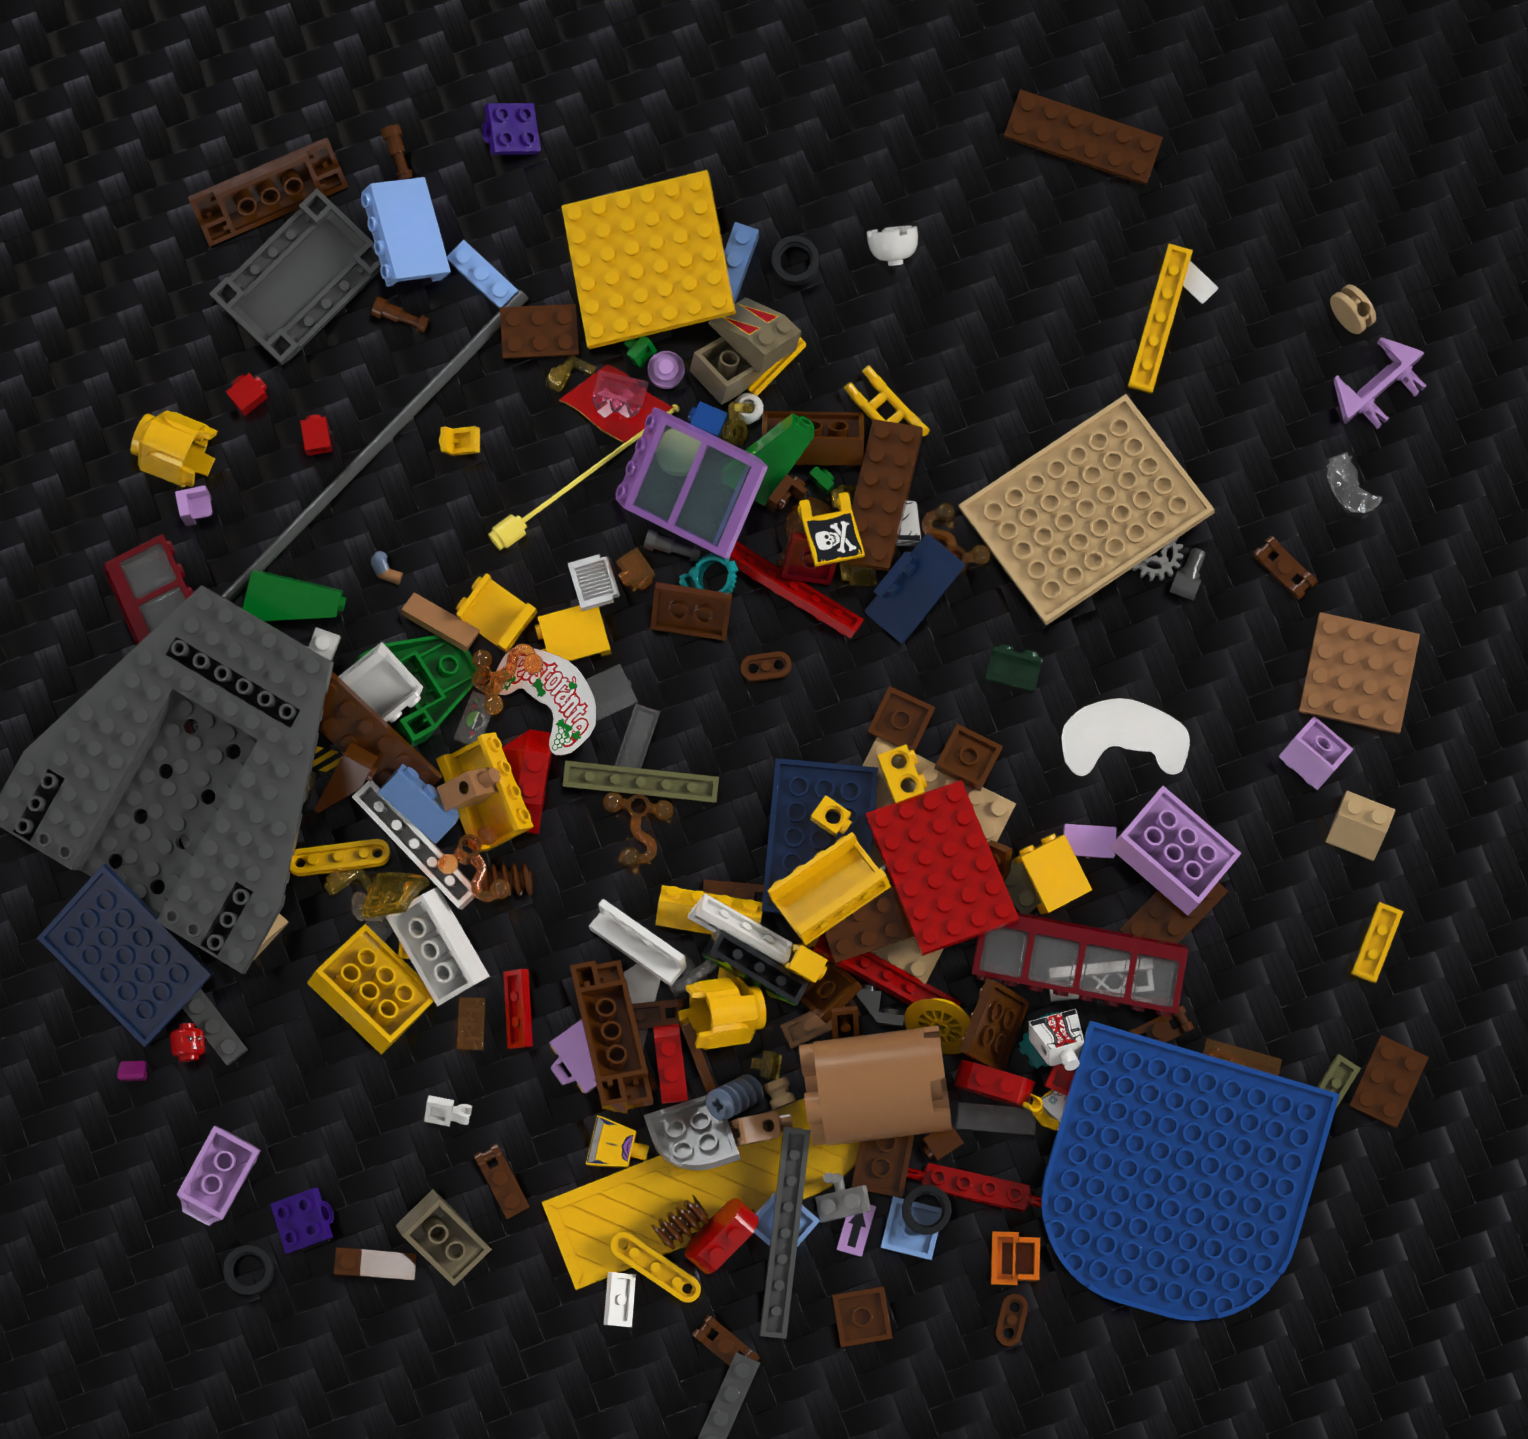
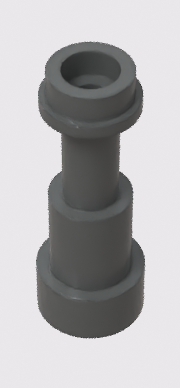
M651 529L648 530L643 546L644 549L650 551L656 549L669 554L674 552L690 557V562H698L702 550L696 544L693 548L676 543L675 539L659 535L658 531Z

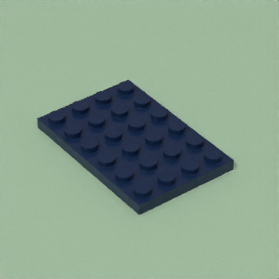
M776 758L762 902L763 913L781 914L767 891L774 882L790 875L796 867L812 860L818 852L834 845L840 837L847 836L853 832L858 843L871 858L872 832L865 814L875 810L878 767ZM825 795L851 812V817L849 818L852 821L851 825L844 834L839 832L836 838L810 820L811 815ZM829 812L825 816L827 822L831 824H836L840 821V816L836 812Z
M104 864L37 939L144 1047H147L212 977L214 972L173 931L156 922L158 916L107 864Z

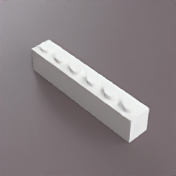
M373 780L364 784L352 798L457 908L462 910L480 891L424 833L378 793L380 787Z

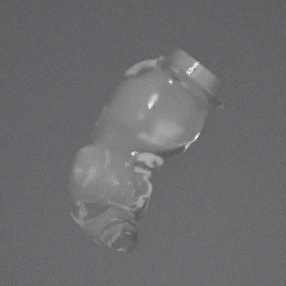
M1344 452L1328 459L1330 463L1327 465L1328 482L1335 497L1346 509L1353 513H1365L1374 510L1383 500L1381 496H1372L1368 491L1358 487V471L1351 462L1352 455L1349 456L1348 452Z

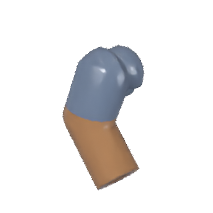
M376 552L371 558V565L376 576L379 579L399 585L403 573L389 568L387 555L384 552Z

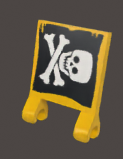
M847 492L838 494L836 502L840 511L812 517L809 500L799 501L797 511L803 523L815 566L865 556L851 509L850 497Z

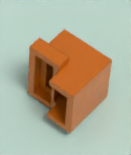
M992 1231L991 1285H1018V1281H1039L1040 1238L1019 1237V1232Z

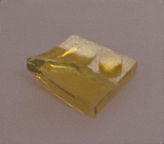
M377 873L360 913L366 919L407 912L413 899L422 889L430 884V881L424 876L410 873Z

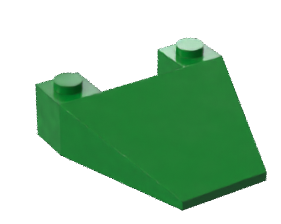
M437 635L384 644L423 686L419 695L421 699L411 708L406 706L410 714L400 719L394 728L413 748L430 738L483 676V672L468 650L465 652ZM372 649L359 655L354 664L363 656H365L368 652H370Z

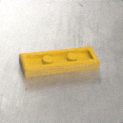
M1381 902L1378 903L1352 969V975L1374 984L1377 982L1404 911Z

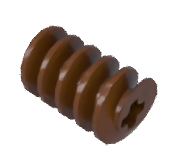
M512 863L510 871H507L505 864L501 865L500 871H497L495 865L492 864L489 872L486 871L484 864H481L479 875L480 894L484 890L487 897H491L493 889H495L497 896L501 897L503 889H505L507 895L511 896L513 890L516 889L518 896H522L524 888H526L528 895L533 894L532 867L531 870H528L526 863H522L520 870L517 869L515 863Z
M692 1195L694 1204L688 1200L684 1201L685 1210L679 1206L675 1207L677 1216L670 1212L667 1213L669 1222L660 1218L658 1220L660 1228L653 1224L651 1225L663 1244L671 1249H675V1239L681 1244L684 1242L683 1233L689 1237L693 1236L691 1227L700 1231L699 1221L706 1225L709 1224L708 1214L694 1195Z

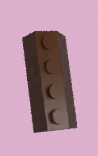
M763 411L762 437L792 413L799 417L804 416L808 418L814 425V438L794 465H820L825 467L830 465L862 466L864 459L863 412Z

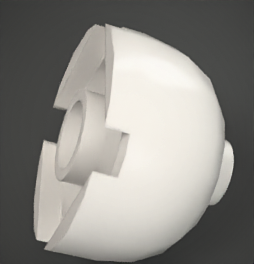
M917 226L888 227L882 230V232H878L877 229L867 232L870 251L877 259L888 261L889 266L903 264V259L910 257L918 245Z

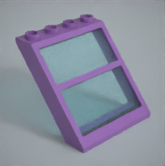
M654 407L651 414L646 418L642 436L636 442V451L633 458L626 466V475L623 482L617 488L616 500L623 508L723 558L729 559L768 466L760 458Z

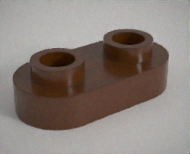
M780 651L750 655L741 663V674L750 682L779 679L790 673L792 662L786 653ZM782 662L784 667L781 670H777L774 668V664ZM755 665L758 667V671L750 673L749 667Z
M1019 1294L1007 1296L1001 1305L995 1334L999 1343L1004 1346H1013L1022 1337L1028 1312V1303ZM1015 1302L1019 1305L1018 1312L1010 1310L1011 1303ZM1006 1328H1011L1013 1330V1336L1011 1338H1006L1004 1336V1330Z

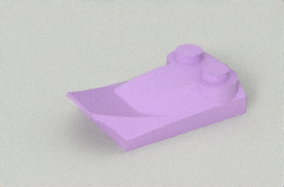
M214 1126L177 1193L181 1201L182 1212L208 1226L216 1221L223 1220L252 1166L256 1163L261 1150L230 1132Z

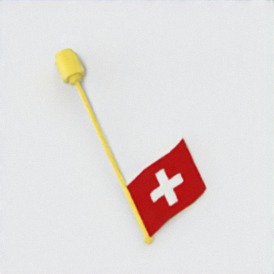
M607 364L559 399V401L578 410L600 430L624 444L525 517L521 518L519 515L514 517L512 514L495 525L488 534L491 541L499 550L504 547L507 549L526 535L524 529L527 528L525 522L638 440L644 432L646 418L651 414L654 407L672 415L674 412H679V406L677 404L671 406L651 395L626 373Z

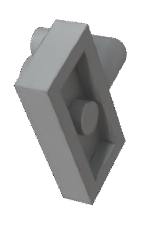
M840 1173L824 1174L823 1180L826 1183H834L835 1192L815 1197L820 1223L871 1211L866 1185L845 1189L844 1179Z

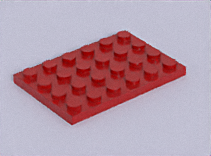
M962 780L865 814L869 828L922 956L1019 922L1016 909Z

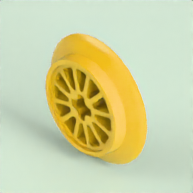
M941 998L919 1000L911 1004L905 1012L904 1023L907 1030L939 1026L942 1054L952 1055L961 1053L959 1052L961 1041L968 1030L970 1017L957 1004Z

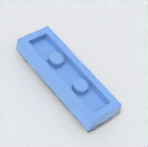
M465 240L447 256L448 262L499 309L518 292V289Z

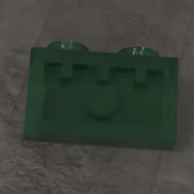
M999 644L998 647L993 646L985 680L1035 692L1043 658L1038 657V653L1024 650L1023 653L1013 651L1014 648L1008 645Z

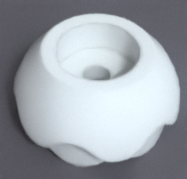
M744 393L734 400L732 414L742 424L749 425L761 419L764 406L758 396L752 393ZM749 406L750 410H746L745 407Z

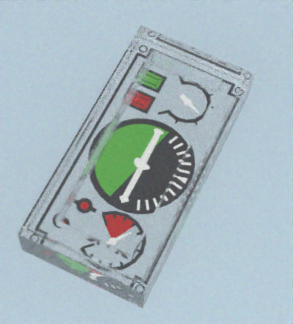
M472 691L454 740L467 745L478 740L477 737L485 733L497 700Z

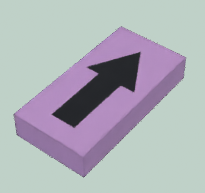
M870 1205V1212L845 1218L837 1250L862 1257L876 1206Z

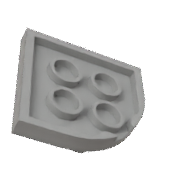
M707 1095L644 1115L655 1149L662 1158L676 1167L695 1171L708 1170L741 1160L728 1119L723 1118V1120L718 1121L710 1114L706 1104Z

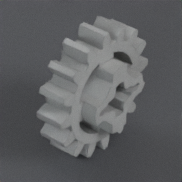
M1176 538L1163 547L1159 557L1155 555L1146 558L1134 566L1132 570L1140 569L1141 578L1148 574L1150 581H1153L1155 576H1158L1160 581H1163L1165 573L1171 577L1173 575L1172 568L1179 569L1180 564L1176 560L1183 559V554L1178 553V551L1182 550L1183 545H1176L1175 542L1178 540ZM1169 549L1172 550V560L1170 563L1166 556ZM1153 565L1157 566L1159 569H1152L1147 566Z

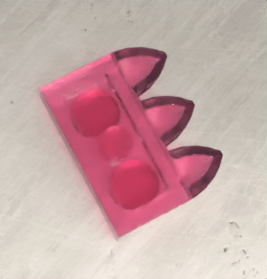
M599 370L593 392V403L596 409H600L607 400H610V407L613 413L618 412L624 404H627V412L632 418L643 408L649 382Z

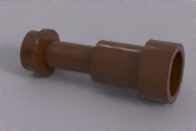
M390 125L381 129L383 141L387 142L390 155L394 157L398 173L395 175L398 180L413 179V171L408 170L403 155L405 149L401 139L403 134L400 125Z
M376 298L371 316L379 319L384 317L397 323L402 321L417 327V332H425L429 322V318L425 317V315L421 317L404 312L403 308L387 303L388 300L384 298Z

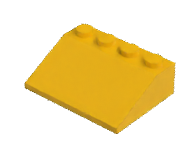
M366 924L330 956L307 982L381 1055L434 1002L421 977L403 959L399 958L398 954Z

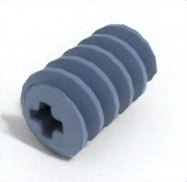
M744 1074L710 1091L706 1098L707 1108L710 1114L718 1121L723 1120V1118L729 1119L741 1113V1111L743 1112L755 1106V1104L761 1103L764 1099V1091L760 1082L755 1077Z

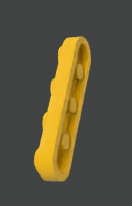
M381 839L296 849L294 856L292 855L289 870L296 876H308L378 867L389 861L391 852L388 844ZM376 851H381L382 855L376 858L373 856ZM299 861L305 862L303 867L296 866Z
M619 1231L612 1236L610 1248L619 1259L683 1302H693L699 1297L701 1286L694 1276L627 1231ZM622 1239L628 1242L625 1248L618 1247V1243ZM684 1284H691V1291L684 1292L682 1290Z

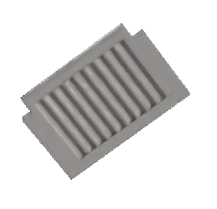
M598 554L568 563L582 611L614 603L613 598L620 596L607 556L600 558Z

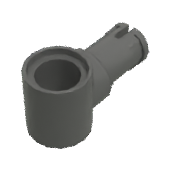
M1198 548L1191 549L1185 566L1176 573L1170 589L1171 593L1194 601L1202 580L1199 579V570L1206 554L1203 550Z

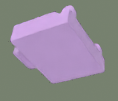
M581 1019L549 1042L554 1053L559 1056L550 1069L561 1085L576 1081L582 1093H589L597 1087V1084L594 1081V1071ZM561 1063L565 1064L567 1069L572 1074L571 1077H568L564 1069L561 1067Z

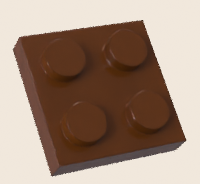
M889 686L867 733L898 747L907 745L909 751L913 749L915 752L936 707Z
M957 724L934 769L958 781L962 780L964 784L981 791L1003 746Z
M830 961L825 965L827 970L821 980L817 979L816 983L809 982L800 999L804 1006L826 1024L831 1020V1008L844 1007L863 988L844 969Z
M884 1286L832 1295L841 1347L893 1339Z

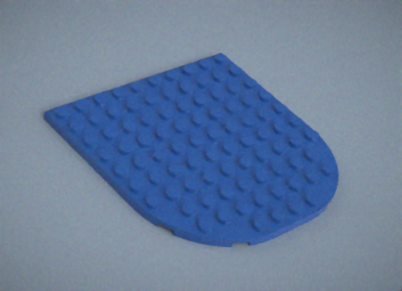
M1089 1020L1084 1044L1078 1057L1080 1064L1073 1074L1042 1184L1041 1208L1043 1223L1055 1254L1074 1278L1096 1294L1109 1300L1179 1320L1200 1321L1223 1318L1249 1307L1270 1290L1280 1275L1284 1273L1293 1256L1340 1094Z

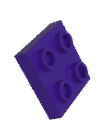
M488 103L484 106L486 120L482 126V136L486 143H490L491 155L538 154L541 152L534 103Z
M312 1188L270 1204L285 1254L333 1238L329 1226L334 1220L333 1210L329 1203L322 1201L318 1188Z

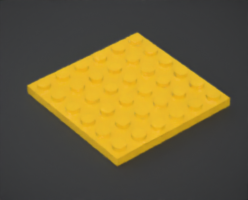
M707 170L562 205L586 343L589 349L736 314L710 175Z

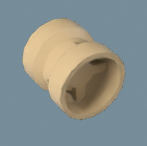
M787 1077L763 1085L765 1093L772 1097L769 1102L772 1110L796 1102L794 1094L788 1092L790 1084Z

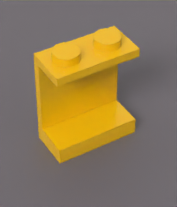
M486 573L483 578L479 576L471 587L473 592L468 598L463 597L456 607V610H458L456 615L461 620L479 629L480 635L505 653H508L535 617L537 610L531 604H525L498 585Z
M579 605L539 616V624L534 625L538 640L544 639L546 648L542 649V651L554 654L565 660L573 661L601 653V656L611 654L599 607L582 611Z
M1055 833L1041 839L1042 845L1034 848L1033 844L1019 851L1020 856L1013 859L1015 864L1023 863L1042 902L1036 905L1040 915L1049 913L1092 890L1065 834L1056 837Z

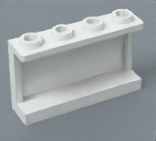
M383 642L379 643L338 676L386 722H394L402 714V709L406 706L409 708L413 707L421 699L419 695L423 686Z

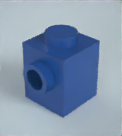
M700 401L697 408L692 407L687 421H690L691 425L720 438L728 420V413Z

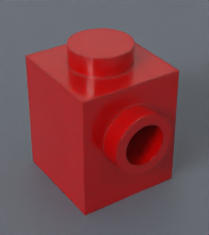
M250 373L246 376L241 375L232 382L233 386L226 391L229 399L244 416L268 398L264 391L267 389L265 383L259 376L254 379Z
M310 415L306 417V420L300 421L307 456L333 452L326 417Z

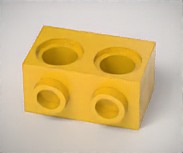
M903 745L877 755L878 763L894 803L897 804L925 794L924 789L928 788L923 773H917L915 765L918 764V760L913 749L909 751L907 745ZM896 757H901L906 761V765L901 769L893 767L892 760ZM905 781H911L915 784L916 788L914 791L907 793L901 789V784Z
M792 944L790 959L785 965L781 963L779 965L807 982L816 983L817 979L821 980L827 970L825 964L828 960L802 945Z

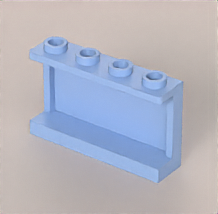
M425 177L371 183L362 191L361 203L366 209L368 228L373 234L374 250L376 255L379 256L381 276L385 279L387 287L393 286L399 281L431 277L432 282L440 281L451 272Z

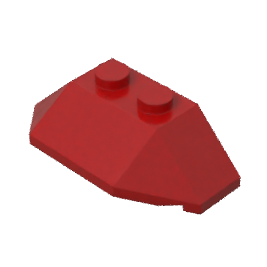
M531 729L503 746L502 749L507 762L511 766V772L517 786L520 788L522 799L530 813L534 826L525 832L539 834L552 757L549 746L551 733Z

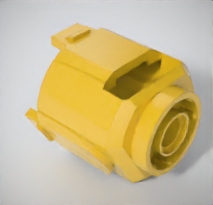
M167 410L157 416L146 414L139 422L133 435L130 449L131 454L138 456V466L141 471L181 487L186 485L193 487L195 473L208 476L215 458L206 454L205 451L208 440L217 435V430L177 412Z
M740 977L705 980L686 985V991L690 994V1008L678 1011L679 1021L689 1018L697 1038L695 1042L696 1049L703 1048L708 1050L750 1043L755 1030L765 1027L766 1005L762 991L757 985L748 986Z

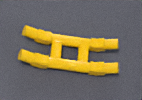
M870 365L865 367L862 372L873 387L880 392L870 402L851 382L844 386L843 389L848 393L853 402L872 421L873 419L885 421L876 409L887 400L897 411L886 421L899 423L902 419H905L909 425L922 427V436H926L929 433L930 429L908 409Z

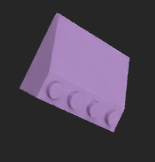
M1164 786L1159 789L1109 847L1187 916L1201 903L1241 854Z

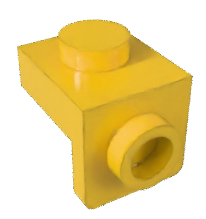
M446 426L441 427V435L439 437L441 452L452 456L480 453V428L476 426L456 429Z

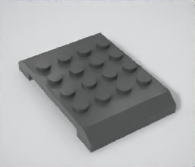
M317 188L299 205L300 209L229 278L226 277L209 293L210 297L281 365L292 359L381 269L379 256L376 255L374 250V242Z

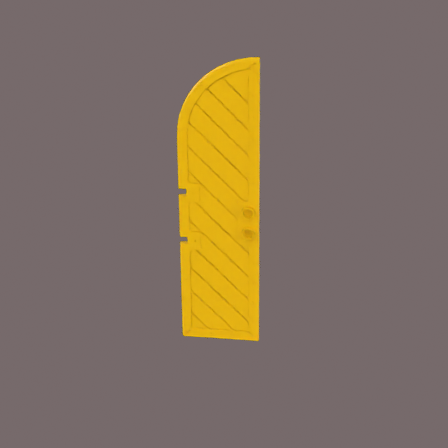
M805 1098L773 1110L777 1112L778 1116L790 1114L793 1128L810 1129L806 1114ZM763 1123V1124H762L763 1129L766 1131V1130H767V1127H766V1125ZM783 1131L779 1138L737 1147L741 1160L716 1168L697 1171L682 1169L670 1164L661 1156H657L542 1202L575 1289L578 1290L608 1278V1272L621 1273L633 1268L615 1256L611 1251L610 1240L619 1231L631 1233L662 1255L686 1247L691 1239L686 1234H682L684 1242L681 1244L675 1239V1249H671L663 1244L651 1225L653 1224L660 1228L658 1221L660 1218L669 1222L667 1213L670 1212L677 1216L675 1207L679 1206L685 1210V1200L694 1204L692 1195L702 1205L708 1214L709 1220L728 1201L734 1198L740 1199L751 1210L753 1209L756 1214L777 1188ZM810 1131L803 1200L819 1194L834 1185V1183H826L823 1180L825 1173H840L844 1178L856 1165L860 1142L827 1146L826 1144L813 1146ZM699 1221L700 1227L702 1228L705 1225V1223ZM691 1227L692 1233L698 1232V1230ZM624 1239L618 1243L620 1248H625L628 1245V1242Z

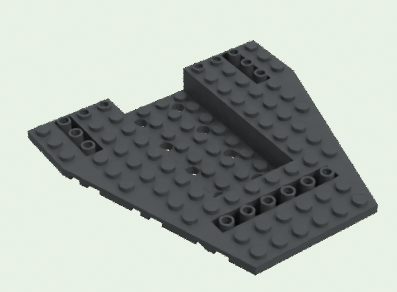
M201 585L24 750L0 793V827L70 870L82 871L92 877L102 865L107 864L158 916L156 922L240 973L246 974L284 906L286 884L289 882L290 877L289 869L292 855L294 856L302 819V806L306 800L308 777L313 766L319 736V724L322 721L324 712L322 710L326 693H328L334 662ZM195 719L198 723V729L195 733L190 734L187 731V724L190 720ZM233 745H238L241 749L240 756L236 759H232L229 755V750ZM169 764L173 769V773L170 778L165 779L162 776V768ZM208 790H212L215 793V801L211 804H207L204 800V795ZM144 809L148 814V818L145 823L140 824L136 816L140 810ZM183 835H187L190 839V845L186 849H182L179 846V839ZM119 854L122 857V865L115 869L111 864V860L114 855ZM157 880H162L165 884V889L161 894H156L154 891V884Z

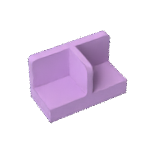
M206 486L175 492L179 514L186 526L196 525L195 519L212 515V498Z
M1064 825L1063 835L1065 834L1075 856H1083L1085 859H1090V857H1115V852L1109 847L1116 840V827Z

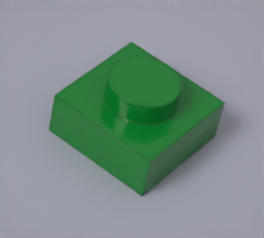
M816 466L809 472V479L826 495L834 489V477L825 468L820 470Z

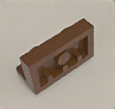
M787 474L769 496L766 507L775 513L778 508L784 509L790 501L791 495L799 501L804 500L807 489L804 487L806 484L797 476L790 477Z

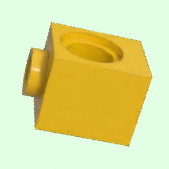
M826 795L810 818L812 822L835 838L839 832L844 834L852 823L849 820L851 812ZM829 812H836L840 816V821L836 824H831L827 822L825 816Z

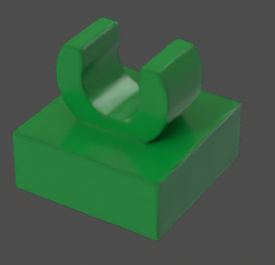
M645 336L640 337L638 341L631 339L624 343L628 347V357L641 370L657 352L651 340Z

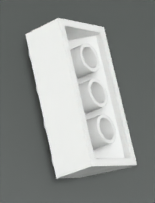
M438 887L422 894L386 916L437 1006L489 977L488 972Z

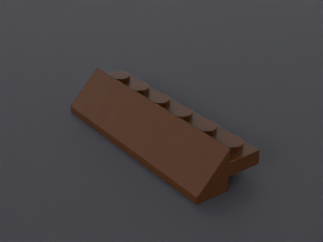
M326 137L193 194L188 199L209 247L299 209V205L316 188L327 197L348 188V184L330 142Z
M621 960L602 964L590 961L570 965L602 1109L627 1114L628 1109L653 1105L648 1070Z

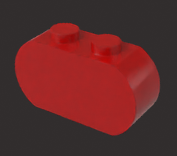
M679 1024L654 1026L653 1031L662 1104L688 1101Z
M961 1060L953 1086L974 1094L1025 1108L1023 1103H1030V1095L1033 1093L1035 1082L975 1062Z
M738 1198L728 1201L709 1220V1224H705L690 1239L685 1249V1256L705 1274L715 1272L754 1233L759 1222L758 1215Z

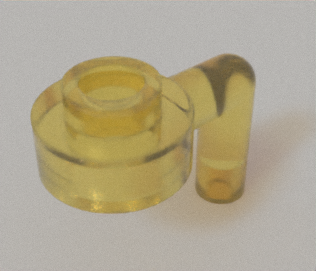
M570 355L563 365H559L558 368L553 367L547 378V381L550 382L549 387L560 392L566 384L573 367L592 376L596 366Z
M731 402L728 406L729 420L723 426L722 436L724 441L732 445H741L747 438L748 429L745 422L739 420V413H753L754 405L752 403Z
M355 869L341 873L337 870L325 879L327 882L324 887L329 895L341 891L355 879H358L368 895L377 891L364 869Z

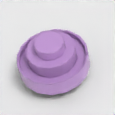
M661 351L650 359L648 376L655 386L662 389H671L678 386L685 375L684 363L676 353Z

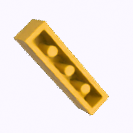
M662 885L655 925L712 935V931L688 918L689 912L705 892ZM705 893L761 925L762 902Z

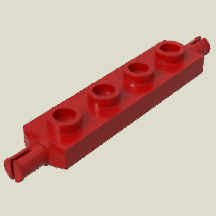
M928 1163L924 1171L908 1167L906 1178L919 1180L921 1185L939 1187L947 1196L1023 1213L1029 1205L1041 1208V1197L1031 1195L1030 1185Z

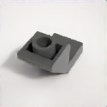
M862 984L863 988L855 996L877 1025L903 1028L904 1016L899 1015L900 1011L884 1009V1013L879 1012L881 991H876L877 987Z

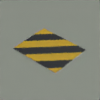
M317 746L312 769L333 774L343 754Z

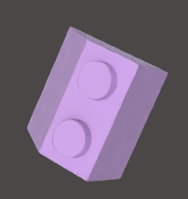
M1314 716L1278 757L1289 768H1292L1302 776L1309 785L1318 790L1353 749Z

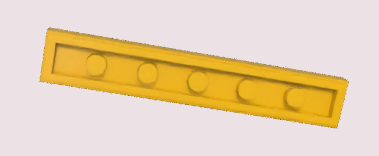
M1168 244L1128 388L1150 394L1153 393L1193 250Z

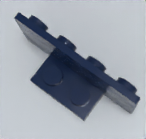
M927 533L912 552L903 553L873 592L877 596L865 609V613L897 641L904 643L965 568L966 564L932 535Z

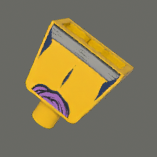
M597 1116L586 1165L593 1167L629 1168L631 1158L646 1161L649 1145L635 1142L637 1135L635 1130Z

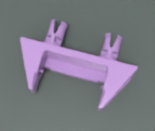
M1381 337L1377 343L1393 361L1392 364L1387 365L1357 393L1337 375L1334 379V385L1344 423L1347 424L1358 413H1363L1373 423L1375 428L1379 429L1382 425L1379 419L1385 423L1389 417L1374 403L1375 398L1396 380H1401L1414 397L1418 395L1419 390L1417 387L1422 391L1427 385L1411 369L1424 353L1415 348Z

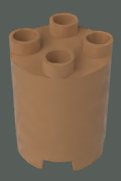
M939 1026L815 1041L813 1044L799 1045L802 1074L806 1086V1093H804L808 1124H810L813 1146L825 1144L833 1146L952 1130Z

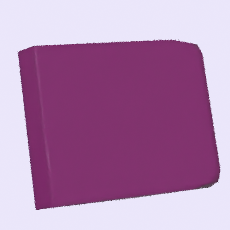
M146 1061L121 1062L117 1078L122 1082L145 1081L147 1079Z

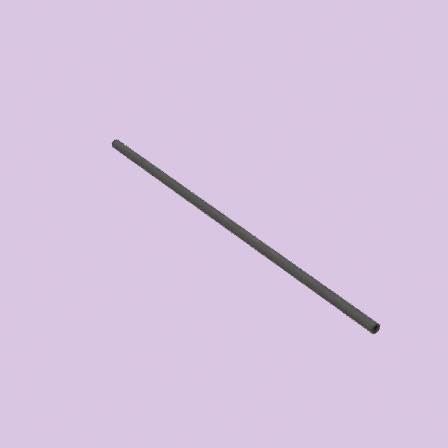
M519 290L503 307H520L529 298ZM500 311L221 595L222 597L233 602L248 587L251 571L253 569L263 571L501 328Z

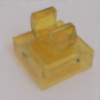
M763 1051L762 1059L752 1058L751 1068L760 1070V1076L763 1078L777 1080L779 1079L782 1055L773 1051Z

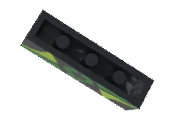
M723 930L712 934L701 954L736 977H740L749 985H757L764 994L787 1008L798 1005L809 982Z

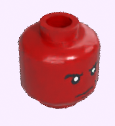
M194 1023L179 1024V1029L171 1032V1053L174 1057H178V1061L199 1060V1056L205 1053L204 1032L200 1028H195Z

